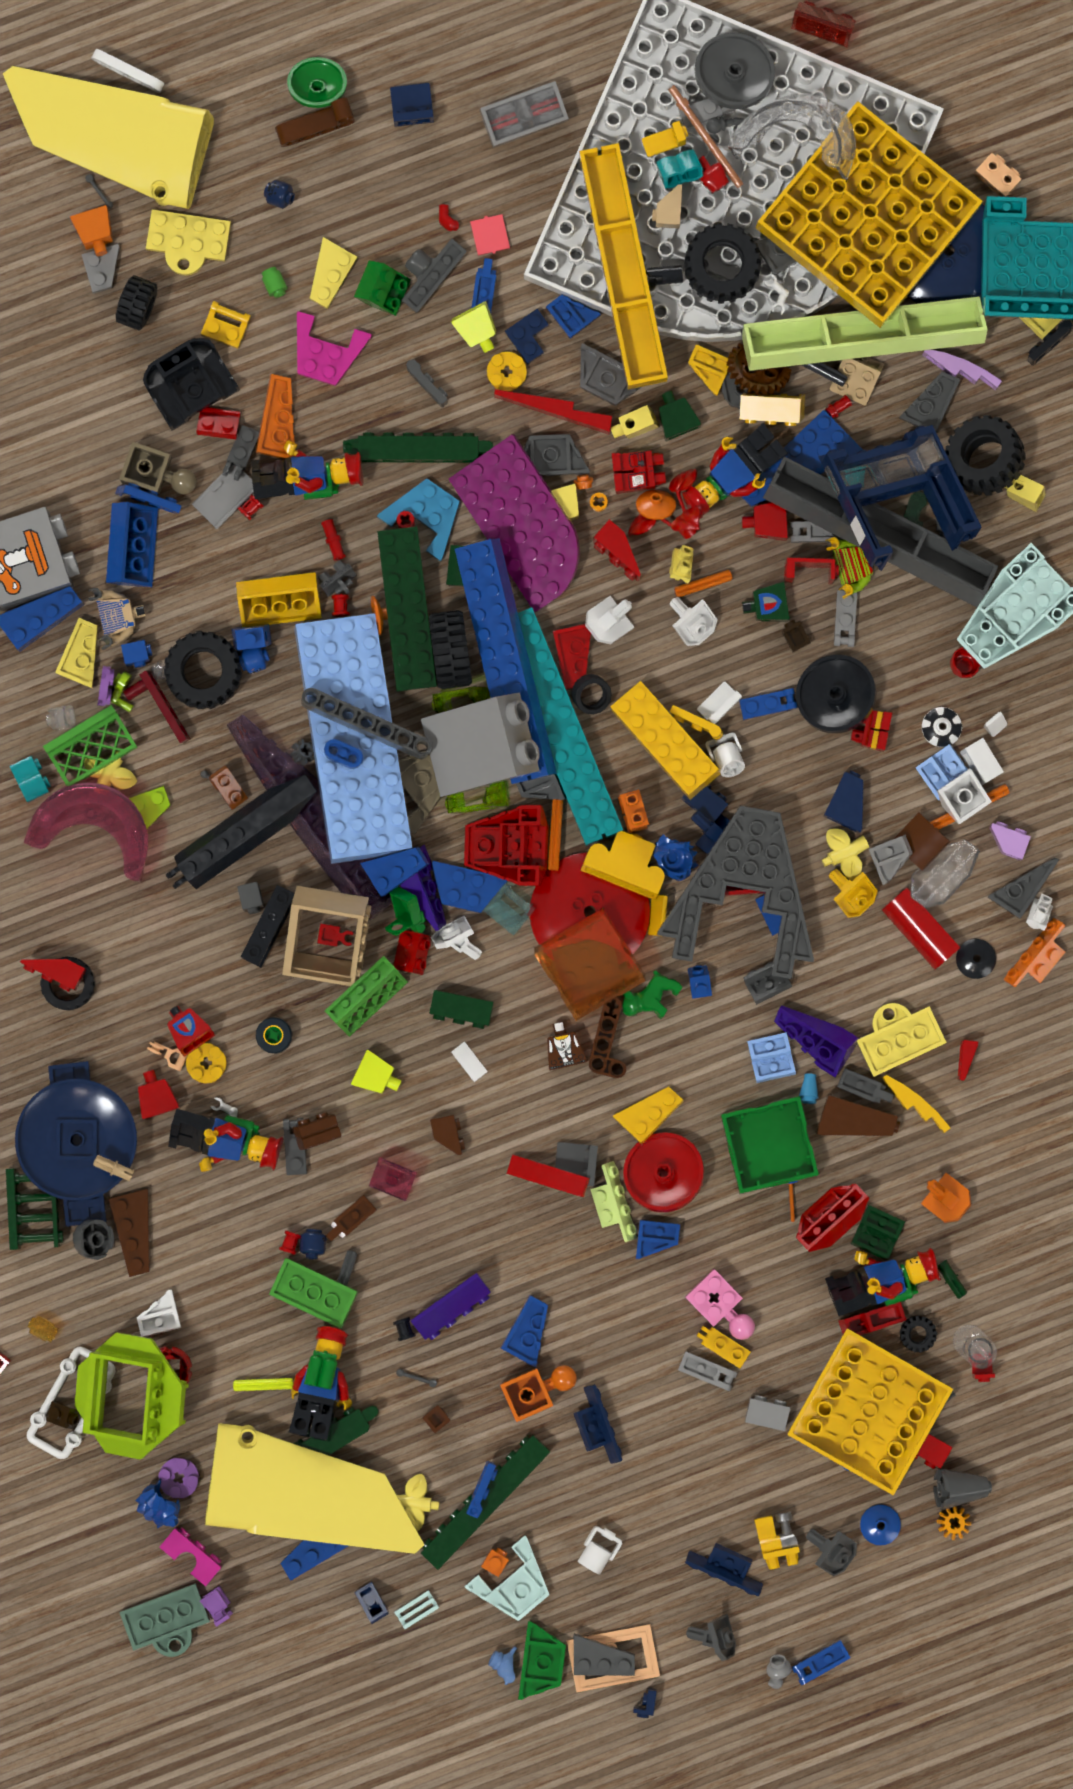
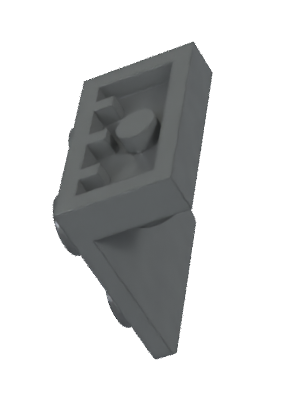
M558 1142L555 1168L590 1178L588 1186H594L598 1146Z

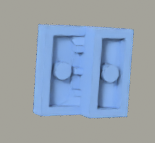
M951 744L916 767L938 801L940 798L937 790L968 770Z
M787 1032L747 1041L756 1083L796 1075Z

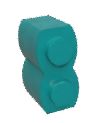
M685 150L676 156L664 157L656 162L658 173L665 188H674L684 182H692L703 177L702 166L695 150Z
M29 756L10 766L27 803L50 793L48 788L51 785L47 777H42L39 771L42 769L38 758L33 759L32 756Z

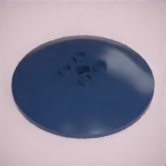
M981 204L977 212L949 244V246L953 247L954 254L947 256L943 252L907 295L908 298L917 304L980 297L981 300L982 219L985 208L983 204Z
M68 1079L43 1088L27 1103L17 1123L15 1148L22 1170L39 1189L59 1199L87 1200L108 1192L123 1179L116 1175L111 1176L109 1172L95 1167L93 1163L96 1156L100 1155L111 1161H118V1164L130 1168L137 1148V1131L129 1108L114 1091L94 1081ZM74 1134L82 1136V1143L78 1146L73 1145L71 1142V1137Z

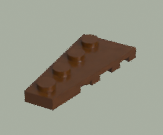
M148 1189L109 1199L129 1277L150 1272Z

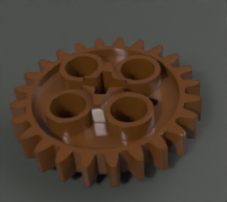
M740 342L737 347H733L726 364L728 366L727 372L731 373L729 378L736 379L734 384H741V390L748 388V393L752 390L755 391L756 396L759 392H762L764 396H766L767 392L771 395L774 394V391L779 393L781 388H785L786 383H788L792 371L789 369L790 366L749 371L744 345Z

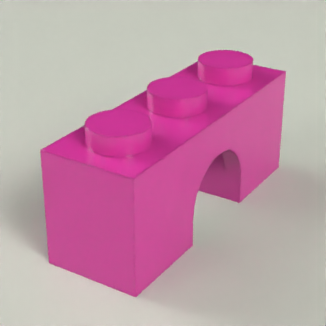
M176 1527L159 1548L174 1560L183 1552L192 1553L196 1558V1566L190 1574L204 1586H207L222 1568L220 1564L221 1559L213 1553L209 1555L205 1551L206 1547L198 1540L194 1542L190 1539L189 1536L191 1534L183 1527L180 1529Z

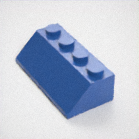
M130 502L112 503L106 583L122 586L152 587L158 508Z

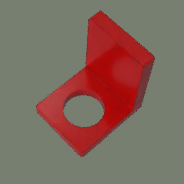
M971 1353L972 1377L978 1379V1382H990V1378H995V1373H993L992 1353ZM979 1357L987 1359L988 1365L986 1368L980 1369L977 1367L976 1360Z

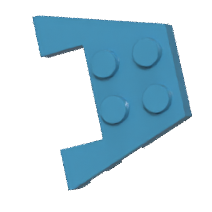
M425 479L380 512L377 518L393 527L400 512H411L415 519L437 533V536L426 552L441 562L460 501L429 479Z

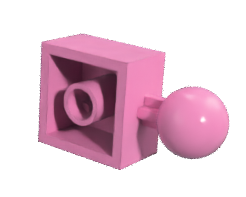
M715 1269L685 1296L713 1327L724 1317L729 1322L731 1335L736 1339L745 1340L754 1333L755 1324L753 1319L746 1314H737L733 1309L743 1298ZM710 1293L719 1294L717 1302H709Z

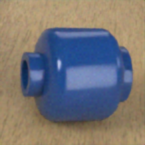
M262 648L242 650L241 656H239L243 671L247 670L250 674L266 669L267 661L270 660L267 650H262Z

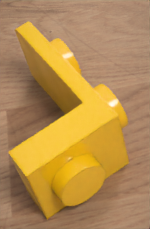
M680 121L672 123L671 128L642 138L647 157H652L685 145L688 133L685 125L681 126Z

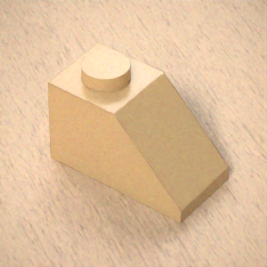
M677 185L657 203V209L652 210V221H656L655 227L680 228L682 185Z

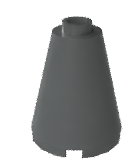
M937 1469L935 1471L934 1480H937V1486H933V1492L937 1507H941L940 1510H946L988 1497L992 1491L991 1482L988 1481L987 1477L946 1469Z

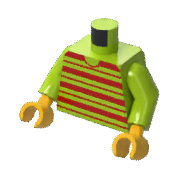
M836 537L826 539L825 541L831 543V547L826 549L828 551L833 550L832 554L835 564H839V578L842 587L838 590H844L846 593L842 598L845 599L851 594L862 591L873 575L872 567L869 566L862 549L844 539H837Z

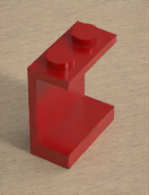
M787 558L785 561L784 583L793 582L795 567L829 568L828 584H833L839 575V564H835V559Z

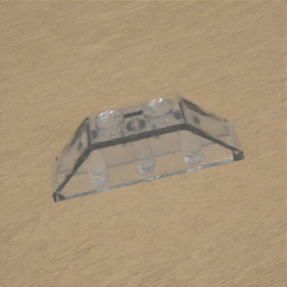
M965 839L957 843L948 844L923 871L918 868L912 874L911 898L924 908L944 904L971 876L980 852L979 849Z

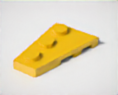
M667 1087L613 1115V1118L640 1144H643L684 1101L670 1087Z

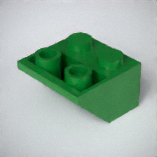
M369 260L354 297L371 307L396 316L411 279L384 263Z

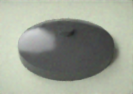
M725 33L710 39L699 51L694 68L695 79L701 92L713 103L729 109H744L762 101L769 93L775 77L774 62L766 47L753 37L741 33Z

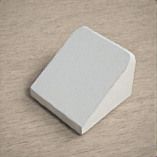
M998 712L984 724V728L992 737L996 736L1007 726V722L1001 712Z

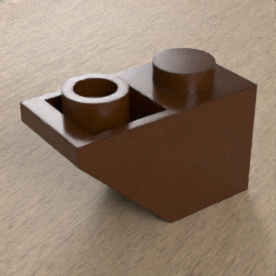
M454 1115L431 1119L434 1140L455 1154L462 1155L465 1145L463 1138L459 1139L458 1130H461L459 1118L455 1119Z

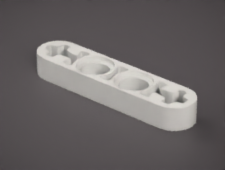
M96 49L91 57L98 64L154 92L160 93L164 86L161 80L99 49Z

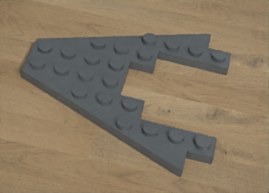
M739 806L657 931V935L675 938L672 958L692 962L703 902L723 905L726 886L765 892L762 912L781 916L771 976L791 979L795 959L814 962V957L781 813Z

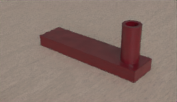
M146 670L139 674L142 679L123 691L126 698L130 701L146 690H149L178 741L186 743L191 740L151 671Z

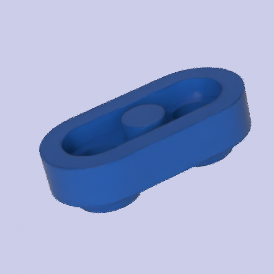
M337 739L329 740L325 744L324 754L329 760L350 769L358 768L362 764L363 754L359 749ZM336 748L338 752L336 754H332L330 752V749ZM350 756L356 757V761H355V762H351V761L349 760V757H350Z

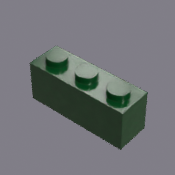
M434 990L429 1014L433 1015V1019L445 1021L446 1017L453 1019L452 1023L464 1025L465 1022L473 1023L472 1027L484 1029V1026H489L494 1002Z

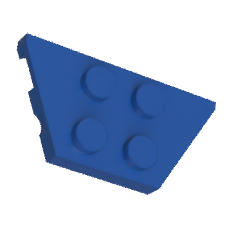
M432 861L442 905L481 913L507 882V880L484 872Z

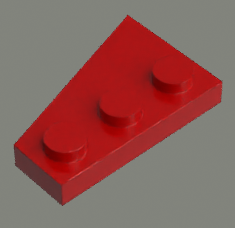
M585 624L553 631L566 690L572 689L575 682L586 675L591 633Z

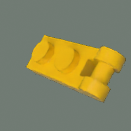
M672 706L670 714L677 722L683 724L685 721L691 724V728L698 732H702V730L707 731L714 740H720L723 737V731L718 725L677 706Z

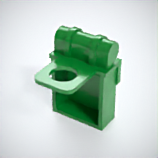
M400 887L391 891L390 897L397 920L386 926L385 931L395 936L400 935L408 928H411L414 932H424L425 925L423 922H425L423 911L419 908L417 896ZM395 925H403L399 930H392V927Z

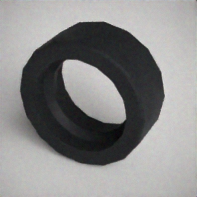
M594 674L584 675L579 678L573 685L571 692L575 705L584 713L592 715L605 710L610 704L612 697L611 688L608 683L600 676ZM593 683L600 685L603 691L600 700L593 705L584 704L581 700L583 689Z

